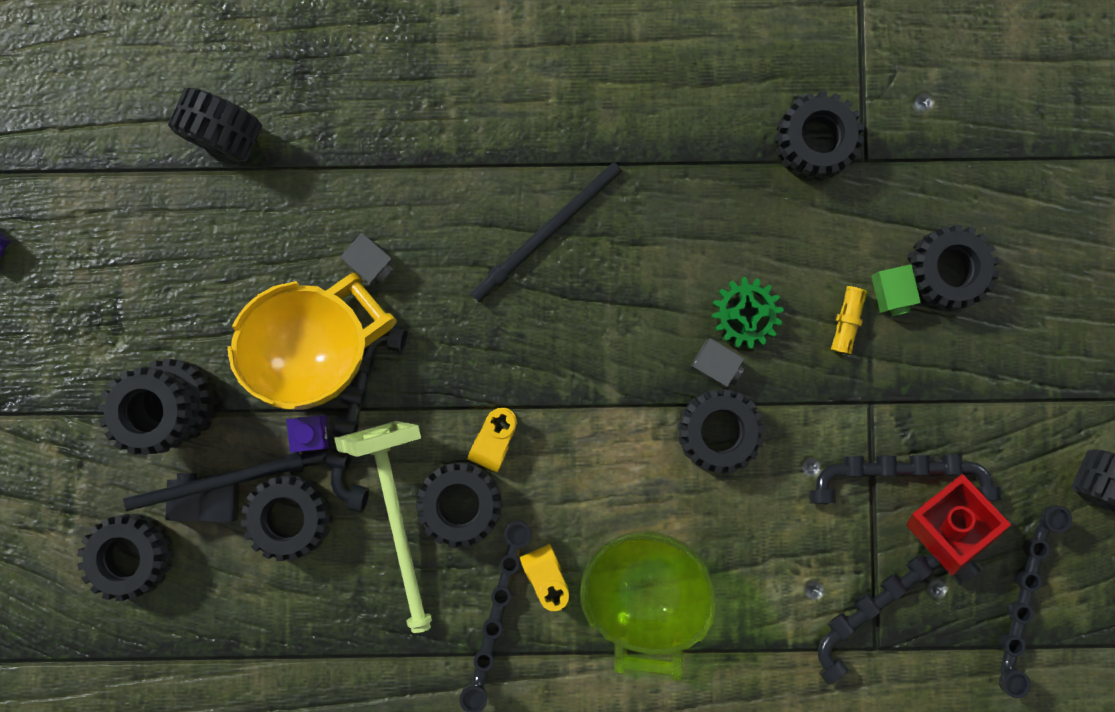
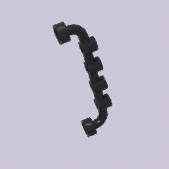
M395 325L391 330L364 349L359 371L355 375L353 385H348L342 391L341 402L348 404L345 417H337L333 429L334 435L343 436L358 432L359 414L366 399L368 378L374 367L375 349L379 344L387 343L388 350L402 353L408 337L407 327ZM330 448L325 465L326 467L333 468L331 473L333 492L339 499L348 503V510L363 513L369 498V488L355 484L352 490L345 486L344 476L350 465L351 455Z
M960 454L942 455V462H930L929 455L909 456V462L897 463V456H876L877 463H864V456L844 457L843 464H833L823 469L817 477L816 490H809L810 504L836 503V490H829V483L835 477L963 474L974 475L979 480L980 487H977V489L988 501H1002L1001 487H994L992 476L988 470L978 463L963 462L962 455Z
M1049 505L1045 507L1041 512L1033 538H1028L1023 544V551L1028 556L1026 568L1018 571L1015 575V582L1020 587L1017 601L1011 602L1007 607V615L1012 619L1010 631L1003 634L999 639V647L1004 651L999 686L1004 693L1013 698L1024 697L1028 694L1031 687L1029 677L1024 672L1016 669L1015 666L1017 657L1022 655L1026 648L1025 642L1022 639L1025 626L1034 617L1033 609L1030 606L1034 591H1037L1042 585L1039 571L1042 559H1045L1050 553V546L1047 543L1049 532L1063 533L1072 525V515L1063 506ZM1038 543L1039 550L1037 553H1034V546ZM1030 575L1031 582L1026 585L1025 580ZM1023 608V614L1018 617V610ZM1015 640L1014 647L1009 649L1010 642Z
M521 520L510 522L504 532L508 548L500 561L501 574L498 585L493 589L491 595L493 604L490 615L483 625L484 637L482 645L474 658L475 671L471 684L467 685L460 695V705L465 712H481L487 703L488 696L484 689L487 673L494 664L495 656L493 651L496 640L503 630L502 618L505 606L509 604L512 597L510 588L514 573L520 567L519 554L521 548L529 543L532 534L530 526ZM507 558H513L516 561V567L509 569L504 565V561ZM503 590L507 593L508 598L503 601L498 600L496 592ZM492 622L496 623L499 626V630L494 633L490 632L487 629V625ZM479 656H488L490 663L481 664L478 659Z
M922 553L915 556L906 564L910 570L901 578L896 573L890 575L880 583L884 591L874 598L870 593L865 594L854 603V606L857 608L855 613L848 618L844 613H841L827 624L831 631L822 638L818 647V659L823 667L819 674L827 685L839 680L849 670L841 658L833 660L831 656L832 647L839 641L849 637L856 628L874 618L885 606L903 596L909 588L928 577L938 566L942 565L933 555L927 558ZM972 560L952 577L958 585H962L975 577L981 569Z

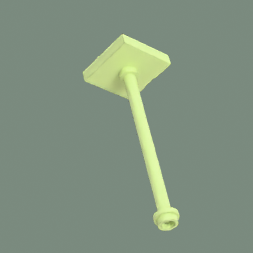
M394 421L336 437L334 439L337 451L348 453L356 457L369 453L375 456L411 612L407 625L411 628L412 633L427 631L431 628L430 622L432 618L430 614L424 613L388 457V451L391 450L390 447L421 439L419 426Z

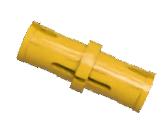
M852 286L846 287L841 312L836 316L838 324L831 350L852 355L858 326L861 327L863 322L860 318L868 293L867 290Z

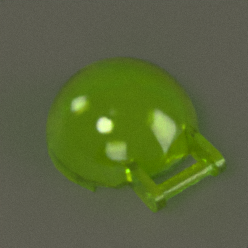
M655 531L632 532L618 536L605 544L589 561L582 576L580 587L582 610L592 630L596 627L608 641L615 642V672L624 673L625 670L672 675L674 680H682L684 649H689L698 641L702 643L713 624L716 609L714 582L708 567L699 555L683 541L669 534ZM627 649L644 654L673 653V662L626 656Z

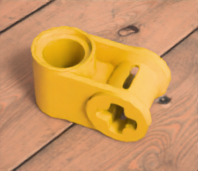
M502 407L489 413L472 445L467 460L498 473L517 425V418L513 411ZM504 414L507 416L506 422L510 424V427H504L501 431H498L496 429L497 423L493 422L494 417L499 418Z
M547 544L521 556L520 561L524 571L533 585L542 606L549 611H559L564 608L569 600V589L551 545ZM551 586L555 590L562 589L563 591L560 595V601L557 603L553 599L547 600L545 597L549 594V587Z

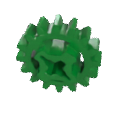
M746 277L740 279V286H737L733 280L728 283L730 291L720 289L717 293L722 300H714L712 302V306L718 308V312L710 315L711 319L719 320L720 323L714 328L715 332L724 330L725 334L722 340L725 342L733 338L734 347L736 348L740 347L744 341L747 349H751L754 346V340L762 346L766 344L764 335L775 337L776 332L772 329V326L782 325V321L776 318V314L783 312L784 309L782 307H775L774 304L780 296L774 295L771 297L768 293L772 286L769 284L763 289L760 288V279L758 278L751 285L748 284ZM738 293V303L733 308L726 309L730 298ZM753 293L758 295L766 305H761L756 301ZM745 305H747L749 311L754 312V316L750 317L748 321L746 316H740L739 313L745 308ZM767 318L765 326L756 333V324L760 319ZM733 321L739 326L740 333L733 330L728 322Z

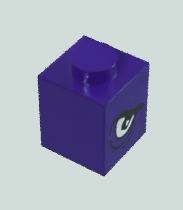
M327 415L286 419L290 453L331 448Z

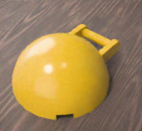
M357 273L349 274L326 291L318 286L299 285L298 281L273 286L254 297L244 306L232 325L235 330L231 346H228L230 366L238 382L252 396L269 406L285 410H305L316 407L337 397L350 385L359 371L364 349L391 330L397 320L391 313L386 314L363 287V280ZM351 293L375 320L365 329L362 328L353 309L342 300Z

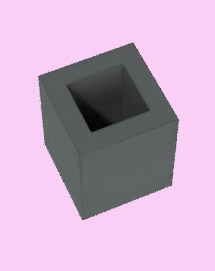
M363 233L340 256L343 261L374 287L378 282L382 285L390 278L394 272L392 266L396 263Z
M709 338L703 344L690 368L725 388L728 387L729 383L735 385L741 377L744 368L740 365L744 358Z

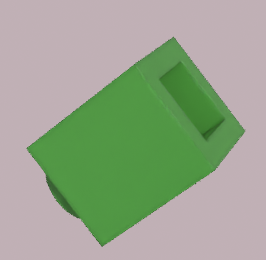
M911 264L879 271L871 275L880 313L890 311L892 317L911 312L910 306L921 303Z

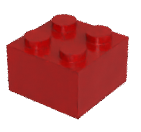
M961 474L912 513L906 526L943 567L954 576L998 540L1011 524Z

